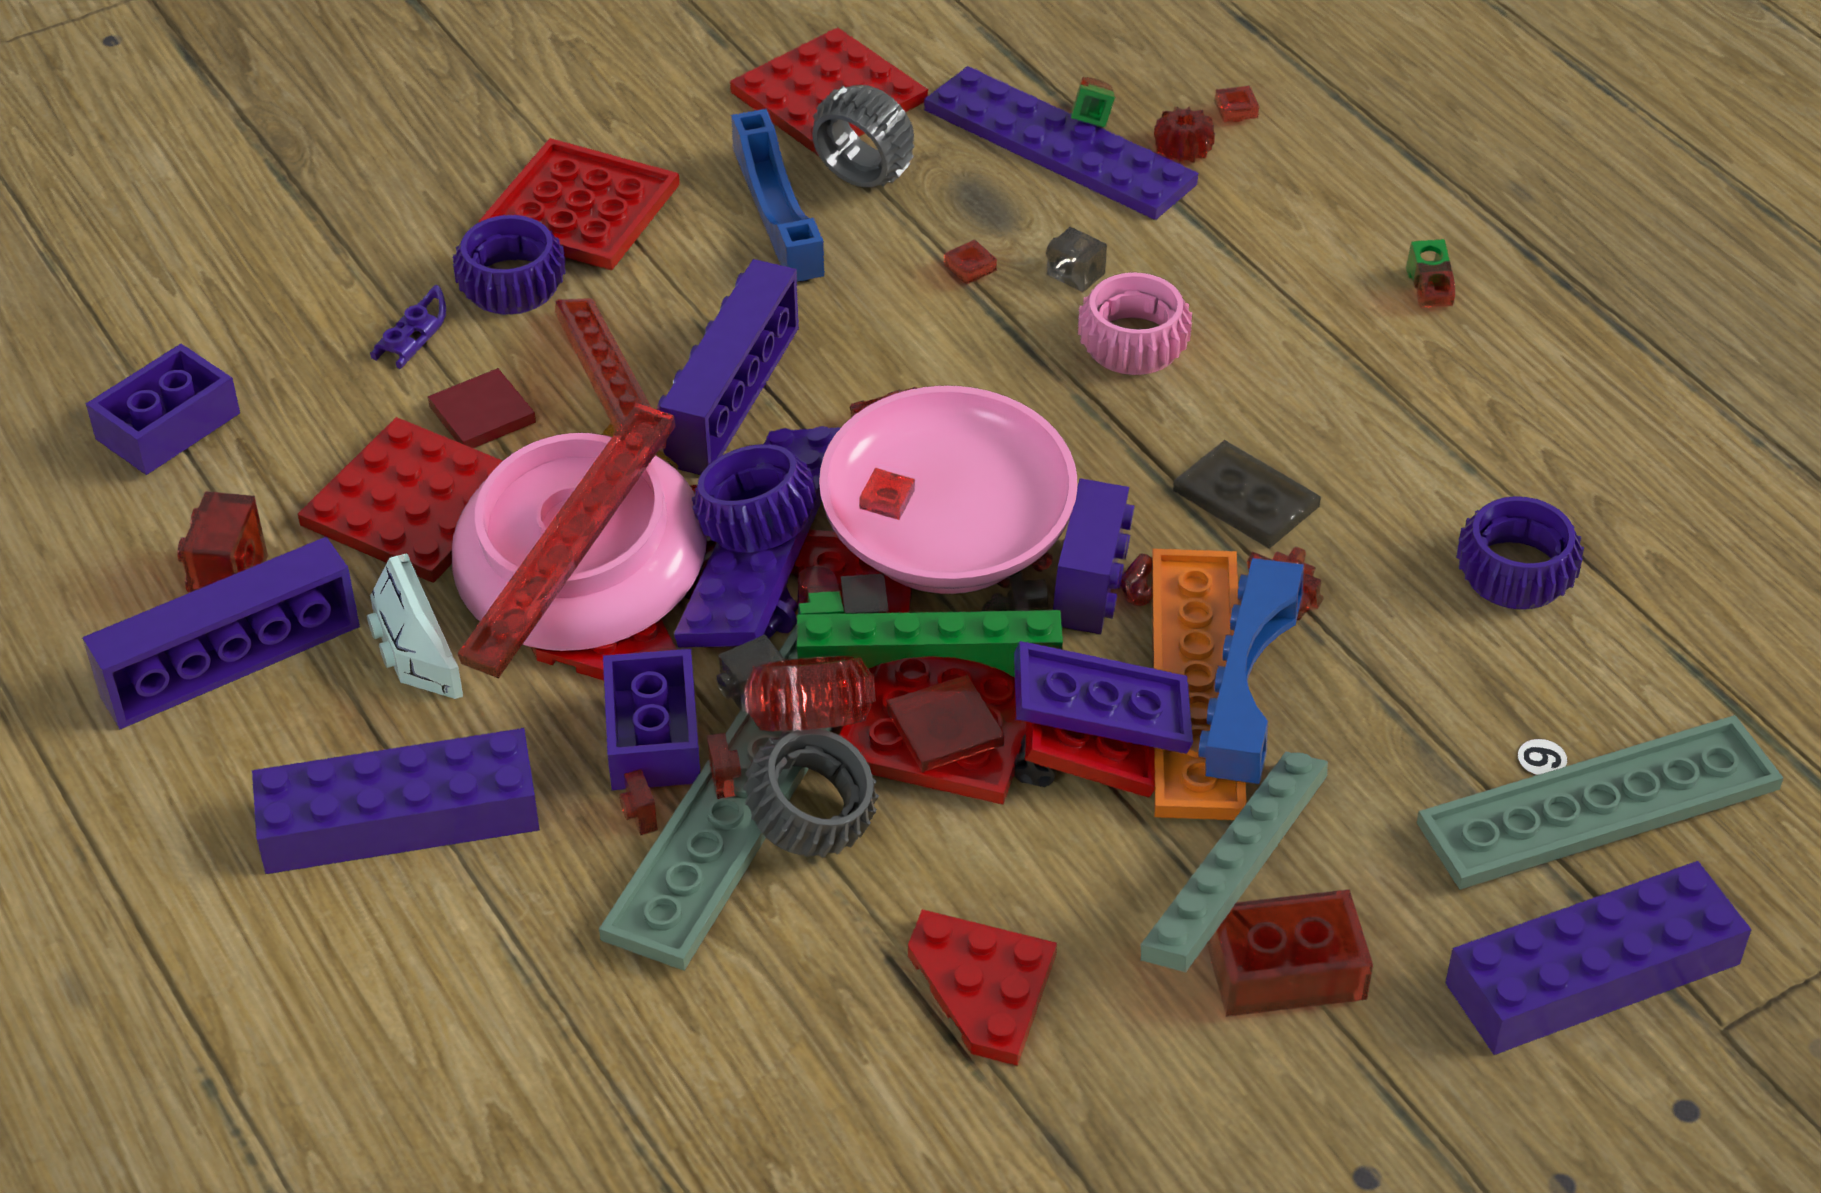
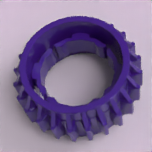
M496 216L477 223L466 232L460 245L456 246V254L453 255L455 282L458 283L459 291L464 292L466 298L470 299L479 308L497 314H519L540 307L553 296L559 284L563 282L562 276L566 274L563 246H560L559 238H556L552 231L541 222L525 216ZM506 260H525L531 262L513 269L488 268L492 264Z
M771 444L751 445L728 452L705 468L699 477L695 496L692 497L694 504L692 507L700 523L703 535H708L711 541H715L721 547L734 552H758L779 546L803 530L810 519L812 509L815 507L814 501L817 499V489L811 470L807 468L806 462L798 459L788 449Z
M1514 496L1494 500L1480 510H1476L1474 516L1466 519L1465 527H1462L1460 531L1456 558L1460 560L1458 568L1465 574V580H1468L1471 587L1484 599L1506 608L1533 609L1551 603L1560 595L1564 596L1568 588H1573L1575 579L1579 577L1584 547L1580 545L1581 536L1577 535L1571 521L1559 509L1538 499ZM1507 542L1521 543L1542 551L1551 560L1540 563L1516 562L1496 554L1488 546Z

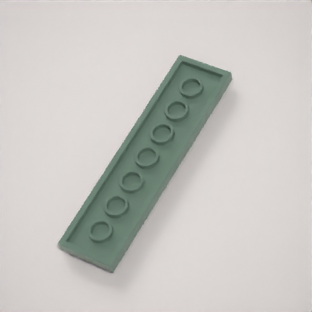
M1733 715L1418 812L1417 825L1459 890L1780 790L1784 778L1737 716Z

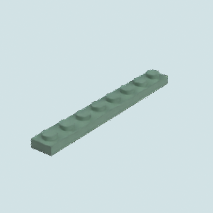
M1285 752L1141 943L1142 961L1187 972L1324 782L1328 772V761L1312 758L1308 754L1299 752Z

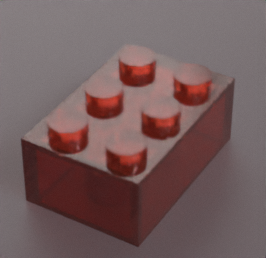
M1350 889L1236 902L1207 943L1226 1017L1367 1000L1373 962Z

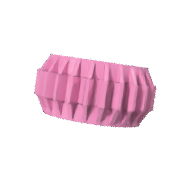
M1145 273L1118 274L1100 282L1091 290L1088 297H1084L1083 305L1079 307L1078 335H1081V344L1085 345L1087 352L1103 367L1122 374H1149L1167 367L1179 357L1183 350H1186L1187 342L1190 341L1192 312H1189V304L1185 303L1179 291L1168 281ZM1122 318H1141L1155 322L1160 326L1149 329H1128L1110 322Z

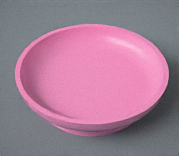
M932 386L911 389L885 397L865 407L849 419L835 434L827 447L820 468L819 485L824 509L833 530L845 546L862 561L892 580L913 589L939 594H956L977 591L1001 582L1035 562L1055 544L1068 524L1076 501L1077 472L1072 454L1063 438L1046 419L1029 407L1009 397L987 390L962 386Z
M592 433L562 434L541 439L514 452L503 460L475 491L463 509L453 535L452 572L455 585L466 607L476 619L496 634L525 646L545 650L566 651L596 648L626 639L645 630L669 613L683 599L693 585L703 564L707 535H703L700 523L692 507L694 506L692 497L695 496L692 488L685 478L666 461L644 449L605 435Z

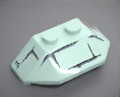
M408 554L389 558L370 595L373 613L367 615L373 638H382L383 642L379 643V648L386 668L394 666L401 683L454 699L463 697L459 667Z

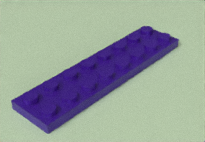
M969 66L924 99V111L1154 220H1157L1198 184V172L1094 124L1073 119L1070 113L1046 103L1033 95H1029Z
M820 426L802 430L782 428L776 431H769L764 444L777 445L788 449L798 459L805 461L807 468L811 470L817 489V499L814 501L815 507L811 511L810 519L803 530L795 537L767 550L747 553L734 552L721 547L717 543L675 630L674 636L678 648L758 646L821 505L822 498L819 478L822 460L828 445L841 427L828 428Z

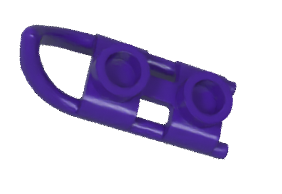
M433 286L417 305L410 306L405 310L404 315L394 328H390L383 333V337L370 352L373 360L377 361L387 350L399 355L400 358L396 361V368L401 369L441 327L446 316V302L440 286ZM434 298H437L439 301L437 318L434 315L428 314L426 309ZM414 331L421 332V336L417 340L409 337Z

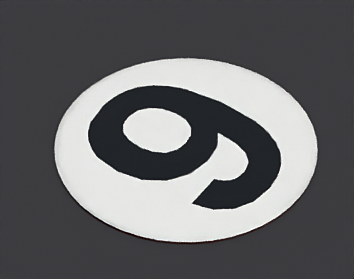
M1534 739L1527 741L1518 751V760L1522 767L1535 775L1563 768L1567 765V756L1564 750L1559 745L1548 740Z

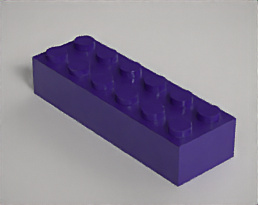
M753 259L746 271L738 275L735 288L730 296H726L723 299L720 312L715 320H710L707 324L705 335L699 345L693 346L689 361L683 370L677 371L673 386L668 394L661 396L657 405V418L661 419L662 430L659 446L663 449L664 461L673 468L701 475L710 463L724 454L799 329L797 269Z
M326 536L82 637L100 698L120 730L359 628L360 624L349 568Z
M524 728L252 770L256 839L265 874L540 830Z
M1695 861L1454 947L1451 952L1445 984L1493 1055L1740 965L1752 929L1700 862Z

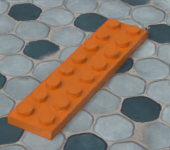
M1152 549L1153 669L1187 676L1193 744L1187 754L1155 748L1154 817L1235 820L1247 804L1246 782L1207 777L1206 758L1199 757L1198 755L1202 730L1210 731L1211 727L1210 724H1207L1210 698L1218 699L1219 695L1218 692H1215L1218 666L1226 667L1227 661L1222 659L1225 636H1233L1234 630H1230V620L1233 605H1239L1237 551Z

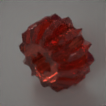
M1190 106L1187 109L1174 107L1173 112L1163 111L1161 118L1157 119L1154 127L1157 152L1165 154L1167 159H1178L1179 164L1183 160L1195 163L1196 158H1206L1208 151L1212 150V146L1215 143L1212 117L1204 116L1203 110L1193 111Z

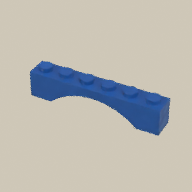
M767 109L731 115L733 151L780 265L797 269V281L823 277V239L814 218H809L804 214L795 198L783 163L776 130Z
M1252 558L1248 575L1241 574L1238 600H1242L1241 605H1233L1230 630H1234L1233 636H1225L1222 659L1227 661L1226 667L1218 666L1215 692H1218L1219 695L1218 699L1210 698L1207 724H1210L1211 727L1210 731L1202 730L1199 742L1198 755L1199 757L1206 758L1207 777L1260 784L1267 753L1268 720L1257 707L1249 690L1247 680L1254 663L1263 650L1280 634L1296 625L1303 595V564Z

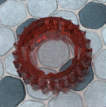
M861 656L811 657L757 664L753 666L747 684L743 686L745 712L750 714L759 730L763 731L809 730L864 722L867 720L873 702H876L874 673L869 671Z

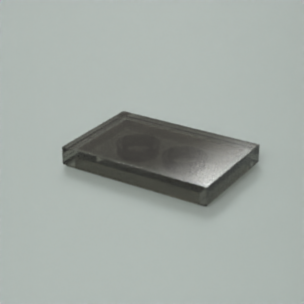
M1226 440L1222 441L1177 477L1173 483L1174 492L1268 549L1318 509L1321 501L1320 495Z

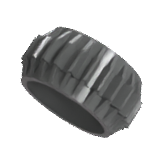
M868 85L841 86L839 90L834 89L817 106V112L813 115L814 125L812 132L815 149L824 164L842 180L859 187L885 186L888 182L893 183L910 165L909 162L914 157L912 154L914 131L911 121L903 108L885 92ZM849 123L865 132L878 150L860 139Z
M797 728L793 732H786L784 730L777 738L770 737L765 746L759 748L745 774L748 780L744 784L743 790L746 791L748 796L745 805L749 806L752 815L751 819L754 820L761 833L769 841L793 854L804 855L805 857L820 855L822 858L827 853L840 854L844 847L848 846L851 848L857 839L861 838L877 811L874 807V803L878 799V794H876L874 789L876 779H873L867 761L853 744L843 737L826 730ZM791 766H800L814 770L827 778L837 788L843 799L844 806L840 814L833 816L831 819H821L810 816L793 806L778 786L777 780L782 770L789 769Z

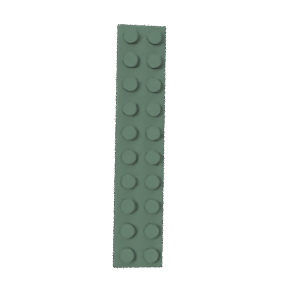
M796 624L600 926L601 941L685 971L766 839L754 820L751 819L752 815L749 806L745 805L748 796L746 791L743 790V786L748 780V777L745 775L759 748L764 747L770 737H779L784 730L786 732H793L797 728H815L832 732L861 685L866 670L853 675L843 682H798ZM791 766L789 769H783L778 776V786L788 801L802 781L808 768Z

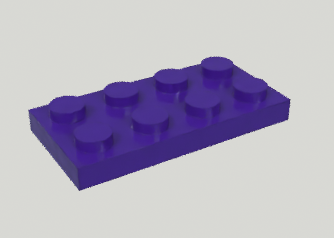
M1019 641L1014 651L1017 720L1184 754L1188 753L1193 744L1188 679L1186 675Z

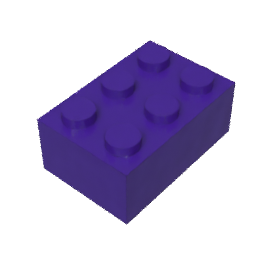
M182 343L86 403L95 439L145 475H148L240 414L233 378Z
M1079 479L1076 501L1070 515L1058 564L1053 610H1060L1061 625L1063 628L1101 634L1105 618L1113 619L1117 594L1111 593V589H1120L1124 564L1118 563V559L1126 560L1131 536L1123 534V530L1131 529L1135 505L1127 504L1129 487Z
M691 649L603 656L607 755L611 789L623 790L693 784L701 770Z

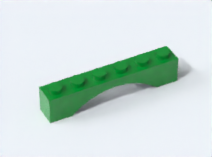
M1060 610L797 614L798 682H843L861 671L882 663L905 658L929 656L952 657L980 662L1015 677L1014 651L1019 641L1063 649Z

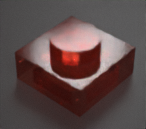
M1250 85L1215 90V103L1224 122H1239L1245 119L1258 118L1259 104Z
M972 240L944 253V265L965 284H969L997 271V258L976 240Z
M875 468L859 497V509L900 520L915 491V479Z
M725 733L708 735L709 766L717 799L735 796L734 778L741 777L738 751H729Z
M642 769L625 773L626 792L619 794L626 820L634 819L640 836L658 831L655 800Z

